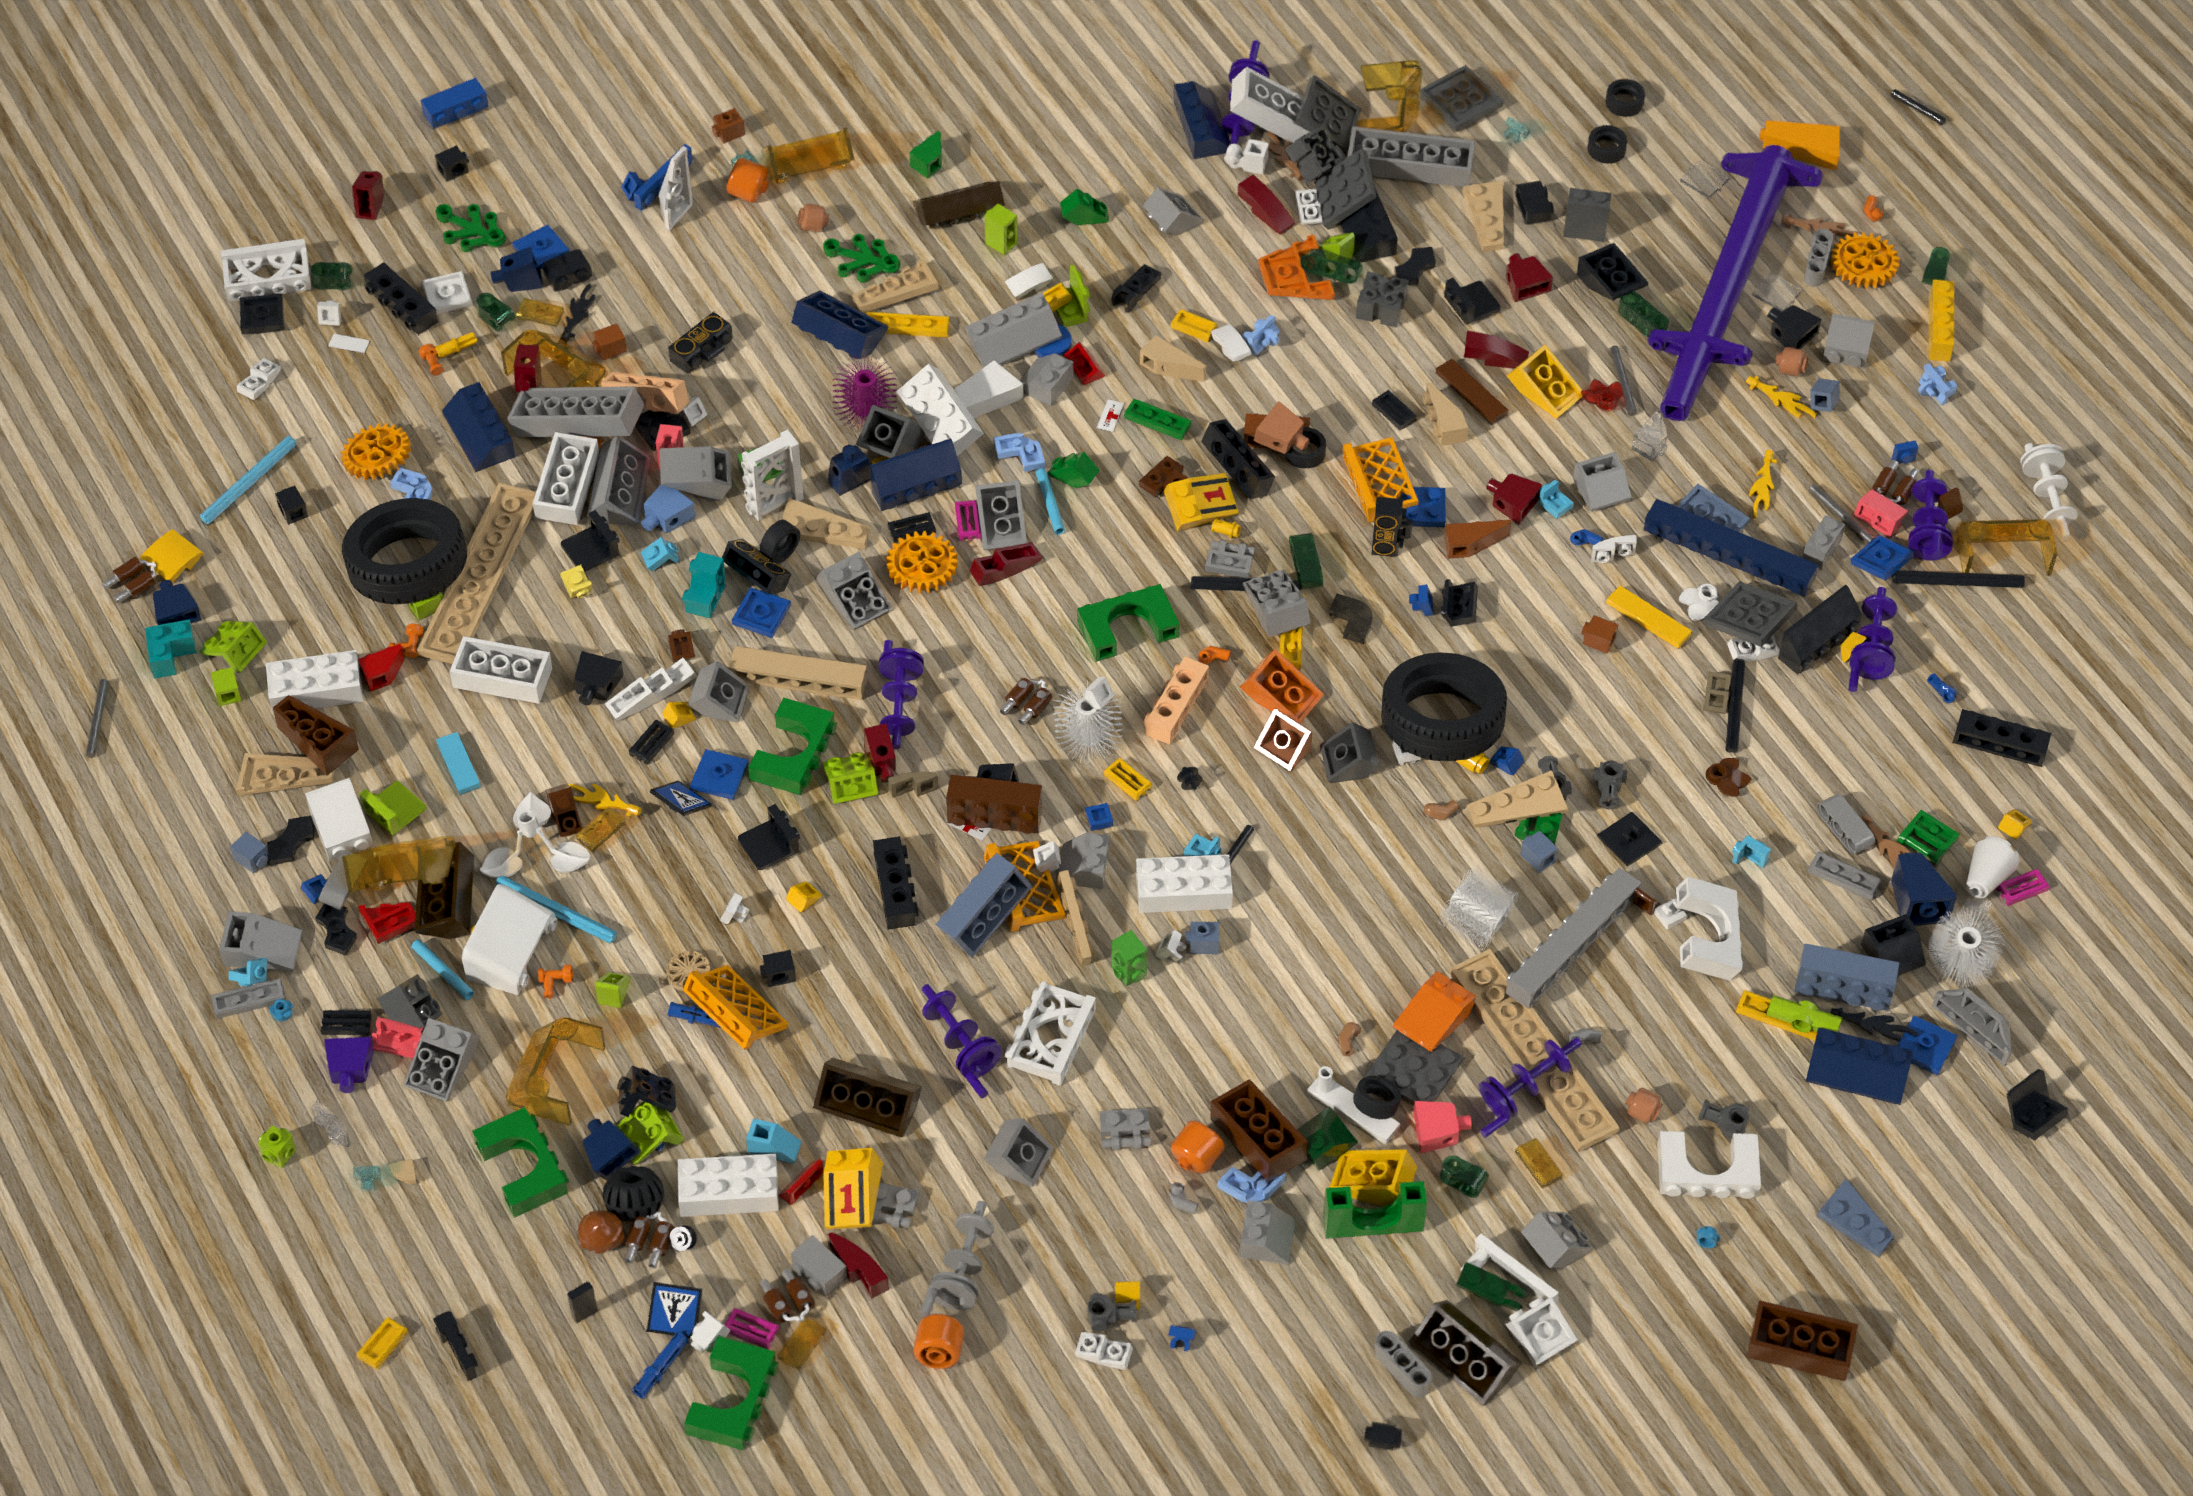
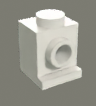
M705 1311L702 1314L705 1317L704 1321L699 1322L695 1326L694 1334L690 1338L693 1340L691 1345L699 1352L703 1353L706 1350L711 1353L717 1337L725 1338L731 1330Z

